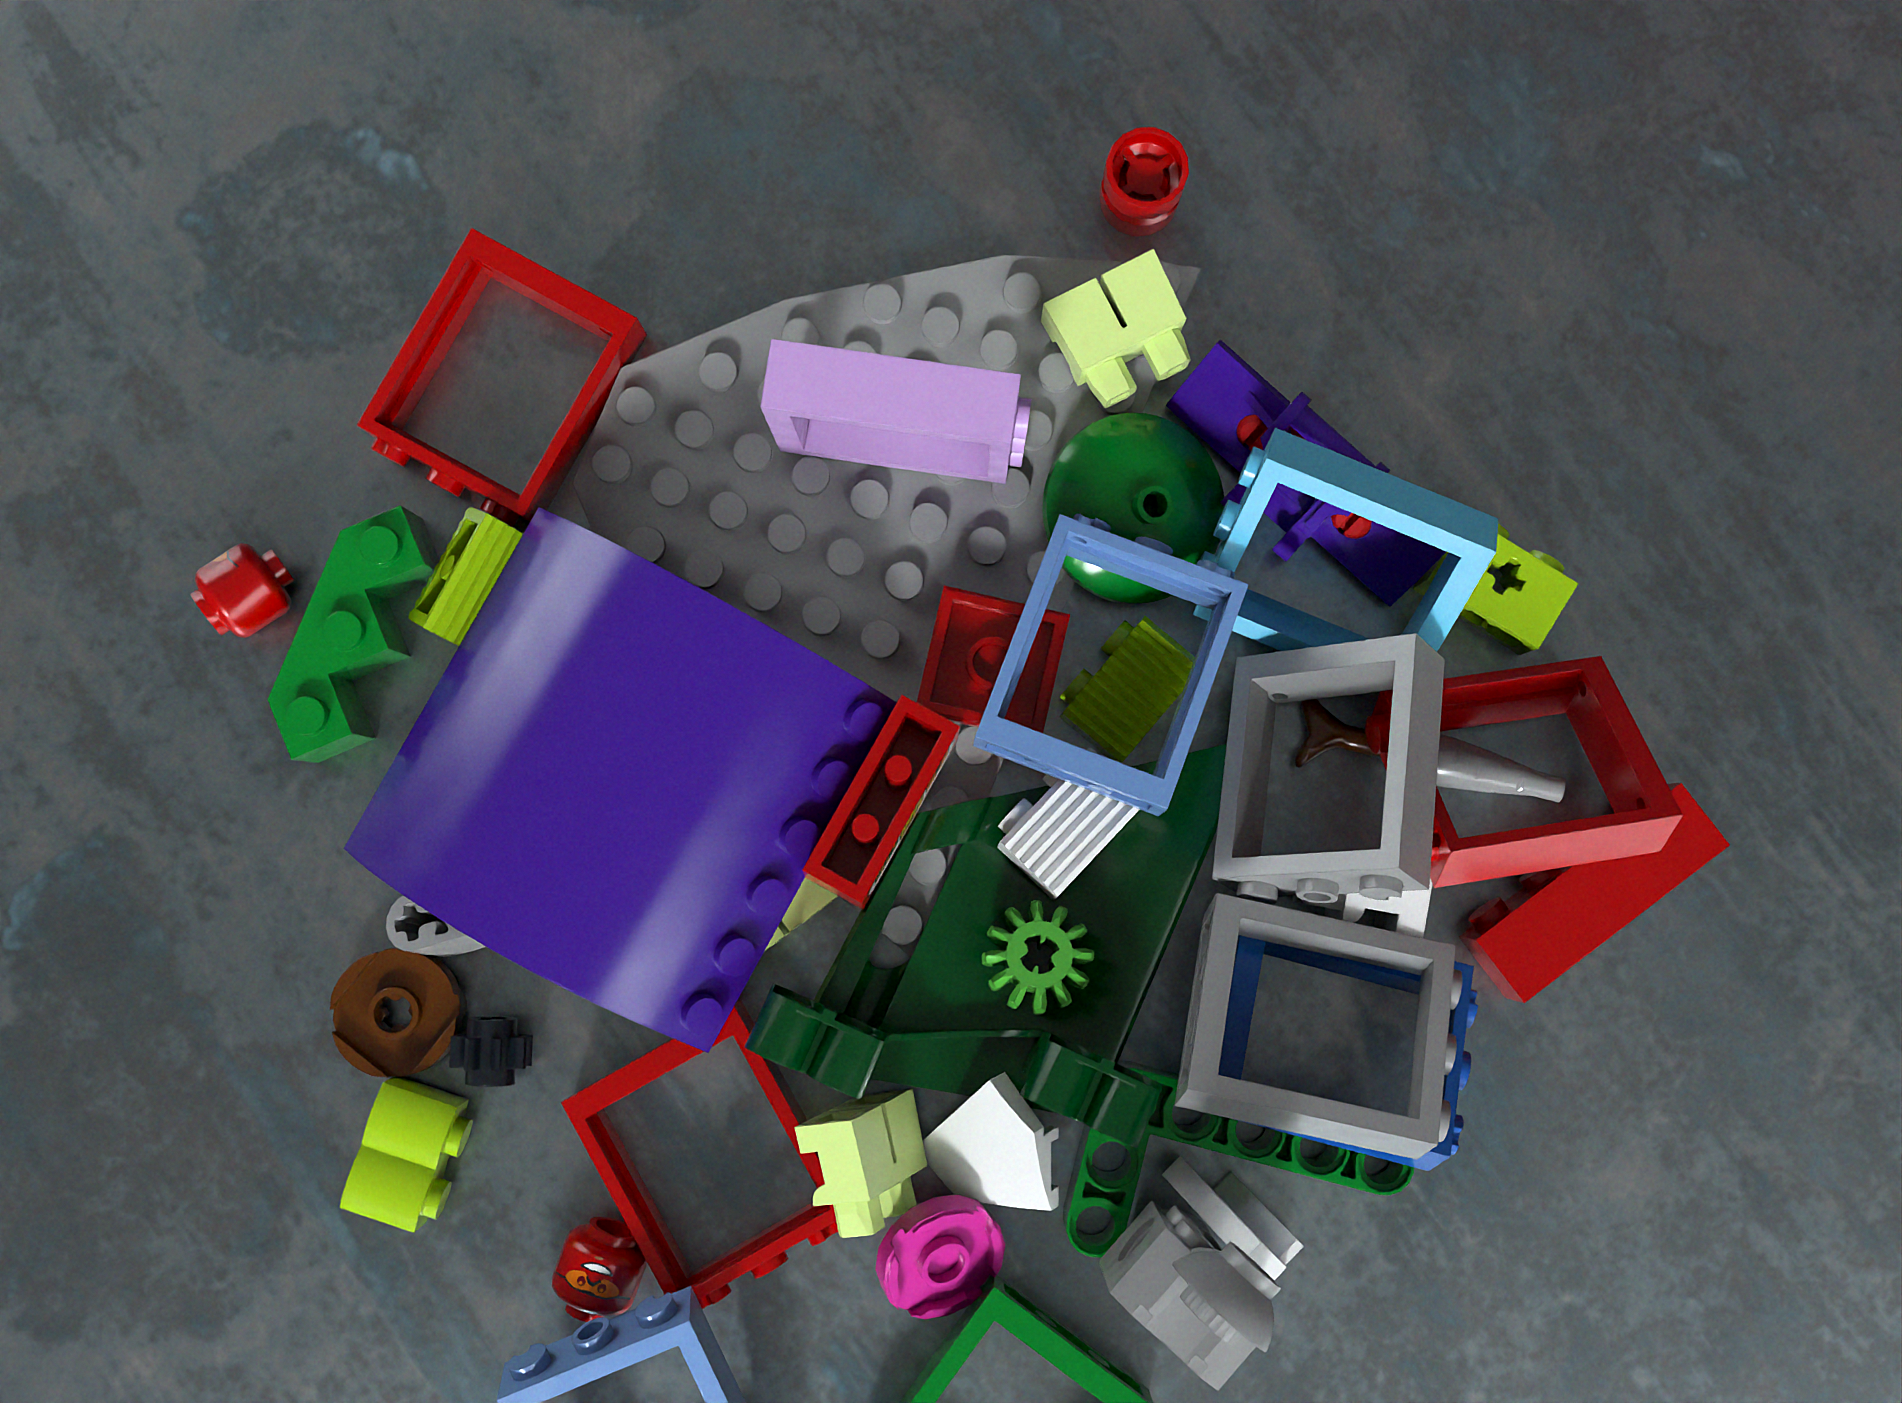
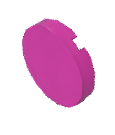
M961 1195L933 1197L910 1208L890 1226L878 1247L875 1270L886 1297L897 1309L898 1307L906 1309L912 1317L921 1319L944 1317L971 1305L978 1299L982 1292L980 1286L986 1282L989 1275L996 1277L1000 1271L1006 1245L999 1224L978 1200Z

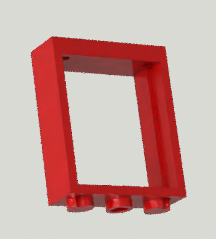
M471 228L361 416L357 426L375 438L370 449L405 468L409 459L412 458L430 468L425 479L458 498L464 488L474 492L485 499L479 509L513 528L519 518L530 523L538 507L548 510L596 426L620 368L632 363L647 337V333L637 317ZM490 278L608 341L521 495L403 431Z
M1602 656L1443 679L1440 732L1566 713L1615 814L1459 838L1436 786L1430 879L1434 888L1649 854L1662 850L1682 818L1683 813ZM1393 690L1380 691L1372 716L1367 717L1365 724L1368 746L1372 753L1380 755L1386 771Z
M739 1000L734 1005L712 1047L732 1035L734 1036L818 1189L825 1184L818 1152L801 1154L794 1128L808 1120L778 1065L744 1047L754 1022L742 1000ZM672 1038L562 1101L561 1104L664 1295L667 1292L672 1294L691 1286L701 1308L704 1309L711 1304L714 1305L730 1294L732 1290L728 1283L748 1271H751L754 1279L760 1278L775 1270L789 1259L785 1250L806 1238L811 1246H815L826 1241L828 1237L839 1231L833 1204L813 1206L812 1202L695 1270H691L604 1110L605 1107L704 1052Z

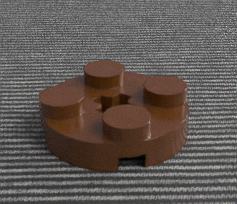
M396 947L361 957L350 965L337 981L330 1002V1010L334 1009L333 1022L336 1031H332V1035L339 1052L358 1070L374 1077H404L431 1068L450 1052V1036H457L461 1032L462 1019L467 1011V1000L465 994L459 989L457 979L441 960L435 956L407 952ZM388 997L394 1001L400 1000L403 997L410 1003L408 1012L412 1016L409 1025L399 1023L390 1028L384 1022L389 1015V1011L383 1006Z

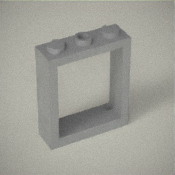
M1417 633L1236 657L1212 879L1236 892V897L1270 905L1276 904L1277 897L1297 896L1302 900L1315 903H1332L1338 900V894L1359 893L1370 899L1389 900V897L1401 898L1402 891L1429 890L1445 659ZM1393 690L1380 849L1261 856L1276 704Z
M1217 893L1203 915L1174 1106L1416 1160L1436 1147L1438 1142L1444 1141L1450 1125V1102L1443 1100L1442 1096L1444 1075H1448L1451 1072L1457 1049L1456 1036L1448 1033L1450 1010H1454L1457 1006L1462 989V973L1460 970L1454 969L1456 945ZM1238 935L1421 975L1407 1117L1218 1075Z

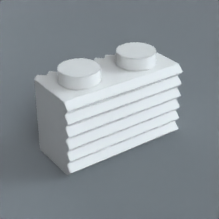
M1090 747L1087 749L1088 751L1096 753V751ZM1046 774L1042 780L1051 788L1034 806L1023 798L998 825L1006 835L999 842L997 848L1054 901L1140 809Z

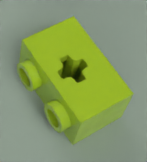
M1498 524L1496 553L1458 618L1516 654L1522 655L1539 649L1579 583L1562 574L1565 570L1564 566L1552 556L1537 550H1531L1528 553L1509 541L1510 533ZM1448 552L1415 583L1412 588L1423 596L1425 595ZM1496 569L1502 573L1499 584L1505 588V590L1498 593L1492 589L1495 578L1490 574V572Z

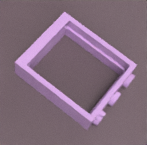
M771 339L760 407L780 452L1006 484L1008 465L1021 467L1032 399L1018 397L1021 374Z

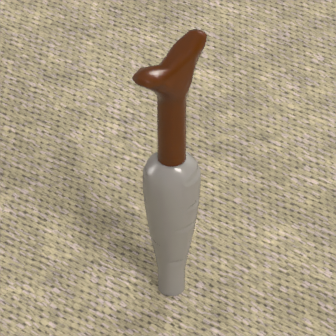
M1317 699L1301 701L1302 715L1308 737L1296 752V767L1301 768L1322 753L1335 748H1343L1381 758L1379 754H1374L1370 750L1365 729L1343 723L1323 707ZM1440 734L1437 786L1487 793L1534 796L1555 802L1562 800L1566 787L1565 778L1539 772L1507 757H1502L1495 752L1454 737Z

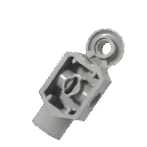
M1151 1200L1099 1260L1109 1293L1191 1370L1217 1391L1255 1347L1265 1353L1268 1350L1274 1328V1312L1271 1300L1281 1287L1233 1242L1230 1241L1221 1250L1207 1226L1192 1213L1179 1209L1175 1205L1172 1208L1162 1209Z

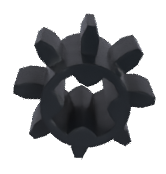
M507 1016L469 1017L467 1033H458L457 1036H450L449 1068H464L465 1085L476 1087L514 1085L515 1070L526 1069V1066H532L533 1035H518V1018Z

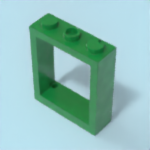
M990 1275L982 1286V1292L978 1299L967 1307L899 1401V1403H936L990 1326L996 1321L1101 1402L1153 1403L1148 1388L998 1275L996 1277H991Z

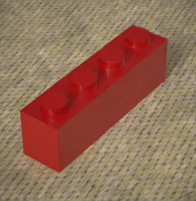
M1682 783L1668 784L1683 816L1660 852L1525 873L1519 879L1523 888L1506 901H1503L1501 897H1496L1471 914L1468 920L1473 926L1461 934L1459 938L1505 998L1526 1003L1730 846Z

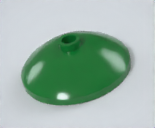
M1134 412L1121 413L1095 421L1084 427L1060 450L1052 463L1044 486L1043 523L1049 542L1060 514L1072 519L1075 514H1081L1090 519H1095L1096 517L1110 525V533L1134 542L1137 537L1155 539L1168 545L1173 550L1172 556L1196 565L1204 551L1215 555L1221 539L1214 537L1213 534L1224 509V506L1220 504L1224 498V491L1218 470L1212 458L1202 444L1186 429L1157 415ZM1147 494L1154 496L1158 502V511L1154 517L1149 516L1143 507ZM1067 555L1062 565L1066 573L1081 587L1092 594L1113 602L1139 604L1155 602L1173 596Z

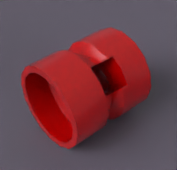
M1139 127L1122 134L1112 145L1106 160L1104 177L1099 192L1100 208L1106 221L1118 232L1138 237L1150 236L1163 230L1173 219L1189 175L1188 156L1182 144L1169 132L1155 127Z

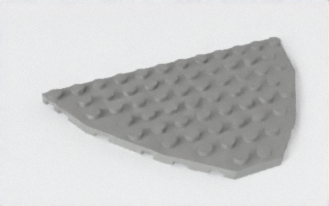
M1000 255L790 298L620 368L572 482L592 532L643 557L748 614L845 670L894 701L898 702L900 696L904 695L917 702L944 585L1026 604L1049 544L1043 523V493L1048 473L1058 453L1076 433L1095 421L1121 413H1143L1156 381V377L1144 354L1125 363L1137 386L1135 393L1108 408H1104L1090 390L1087 382L1077 386L1069 363L1057 342H1052L1041 323L1043 304L1094 278L1100 283L1102 274L1126 262ZM1160 261L1184 311L1200 269L1194 266L1173 265L1170 262ZM771 339L1021 374L1018 397L1032 399L1021 467L1008 465L1006 484L780 452L760 407ZM1061 568L1046 609L1063 612L1075 581L1063 568ZM953 722L960 726L958 740L917 813L989 797L1004 758L973 746L978 727ZM961 844L915 854L880 931L909 957L912 956ZM844 900V901H845L847 904H849L854 910H856L858 913H860L861 908H859V907L853 905L852 903H850V902Z

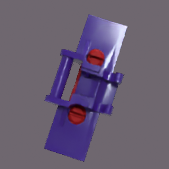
M1221 339L1213 346L1165 405L1240 473L1252 448L1257 447L1265 450L1275 428L1383 472H1390V469L1382 462L1375 466L1308 406L1312 400L1305 393L1301 392L1290 402ZM1277 483L1263 512L1286 532L1272 548L1285 562L1311 536L1389 607L1447 552L1280 483ZM1237 484L1223 498L1220 504L1225 507L1228 500L1239 504L1247 487Z

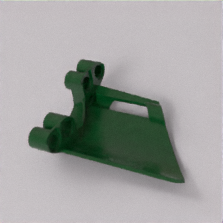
M1227 743L1188 753L1168 809L1160 816L1139 810L1054 901L997 848L999 842L1006 835L998 827L1000 822L1023 798L1034 806L1051 787L1043 786L997 797L981 798L917 813L864 909H861L814 1000L773 983L744 1047L768 1060L795 1071H800L830 1088L857 1099L863 1098L871 1079L971 1097L990 1079L1005 1072L1030 1108L1061 1114L1118 1141L1138 1148L1164 1085L1117 1063L1218 828ZM1158 760L1131 767L1152 775ZM961 844L912 956L905 963L894 968L882 969L873 966L869 960L871 951L915 854ZM1033 900H1040L1042 902L1043 921L1050 922L1058 906L1067 908V917L1060 928L1066 933L1075 925L1084 924L1087 929V933L1079 941L1073 943L1072 948H1088L1094 951V960L1092 962L1071 964L1072 967L1085 973L1089 978L1087 986L1084 989L1076 988L1061 980L1070 993L1072 1002L1065 1008H1061L1055 1002L1050 991H1046L1047 1006L1045 1013L1042 1015L1034 1014L1032 1009V993L1025 992L1022 1002L1016 1009L1010 1008L1007 1005L1008 998L1016 986L1011 981L996 991H992L988 986L989 980L994 975L1005 970L1004 966L989 967L981 963V956L984 952L1005 950L987 938L990 926L1000 927L1013 934L1006 923L1005 911L1010 907H1014L1019 911L1025 923H1028L1029 906ZM1035 941L1027 943L1028 952L1022 960L1025 968L1032 972L1034 967L1038 966V974L1049 972L1047 962L1053 955L1052 950L1044 943L1040 949H1037V942Z

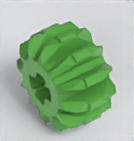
M1033 900L1029 906L1028 923H1025L1019 911L1014 907H1010L1005 911L1006 923L1013 934L1000 927L990 926L987 938L1005 950L984 952L981 956V963L989 967L1004 966L1005 970L994 975L989 980L988 986L992 991H996L1011 981L1016 988L1008 998L1007 1005L1010 1008L1016 1009L1022 1002L1025 992L1032 993V1009L1034 1014L1042 1015L1045 1013L1047 1006L1046 991H1050L1055 1002L1061 1008H1065L1072 1002L1070 993L1061 980L1076 988L1084 989L1087 986L1089 978L1085 973L1072 967L1071 964L1092 962L1094 960V951L1088 948H1072V944L1079 941L1087 933V929L1084 924L1075 925L1066 933L1060 928L1067 917V908L1058 906L1050 922L1043 921L1042 902L1040 900ZM1037 942V949H1040L1044 943L1052 950L1053 955L1047 962L1049 972L1038 974V966H1035L1032 972L1025 968L1022 960L1028 952L1027 943Z

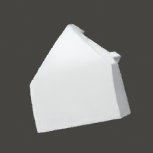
M1005 1072L985 1083L923 1140L928 1165L954 1195H961L982 1203L1052 1211L1059 1206V1186L1051 1184V1142L1058 1139V1127L1050 1125L1044 1129V1126Z
M1181 1156L1162 1174L1226 1245L1230 1241L1233 1242L1274 1280L1287 1268L1285 1265L1304 1247L1231 1171L1213 1189Z

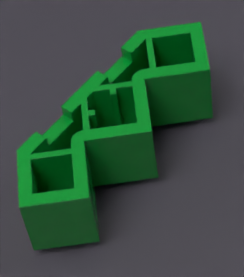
M401 505L340 530L267 699L291 760L319 763L376 739L353 681L411 657L388 599L426 584L428 578L434 572V567L440 562L423 519Z

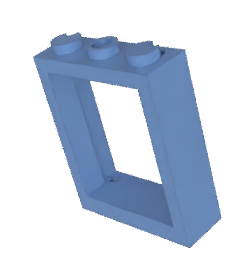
M1060 514L976 732L973 746L1153 815L1160 816L1168 809L1249 584L1235 580V573L1232 570L1223 569L1216 562L1199 560L1195 565L1172 556L1173 550L1168 545L1155 539L1137 537L1134 542L1110 533V525L1096 517L1095 519H1090L1081 514H1075L1072 519ZM1066 555L1212 610L1152 775L1004 719Z
M691 1286L672 1294L667 1292L664 1296L657 1299L652 1295L643 1300L636 1309L609 1320L604 1317L590 1320L580 1326L573 1335L546 1346L542 1343L530 1345L527 1352L519 1356L514 1355L509 1361L505 1362L497 1395L498 1403H541L679 1346L705 1403H746Z

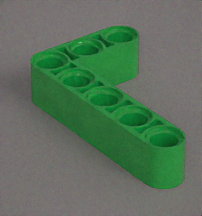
M1119 1060L1117 1064L1155 1080L1164 1086L1138 1148L1118 1141L1084 1124L1063 1206V1221L1069 1241L1078 1252L1088 1257H1103L1127 1228L1150 1134L1377 1195H1392L1401 1192L1410 1183L1414 1174V1167L1390 1161L1388 1167L1382 1173L1367 1175L1364 1169L1366 1154L1328 1145L1325 1152L1313 1159L1304 1158L1300 1152L1302 1137L1266 1128L1263 1135L1257 1140L1243 1142L1236 1135L1238 1120L1204 1112L1196 1123L1188 1126L1179 1125L1174 1122L1172 1117L1179 1074L1132 1061ZM1111 1141L1124 1145L1127 1150L1126 1159L1117 1170L1103 1172L1092 1164L1093 1154L1101 1144ZM1099 1206L1108 1210L1111 1214L1110 1222L1102 1233L1086 1235L1076 1227V1220L1084 1209Z

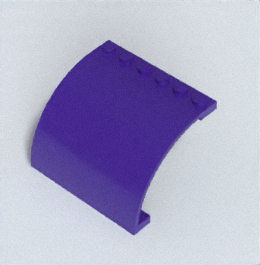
M538 507L344 849L371 873L403 896L498 954L605 1009L709 1053L805 879L802 871L803 867L897 702L799 643L701 588L590 530Z

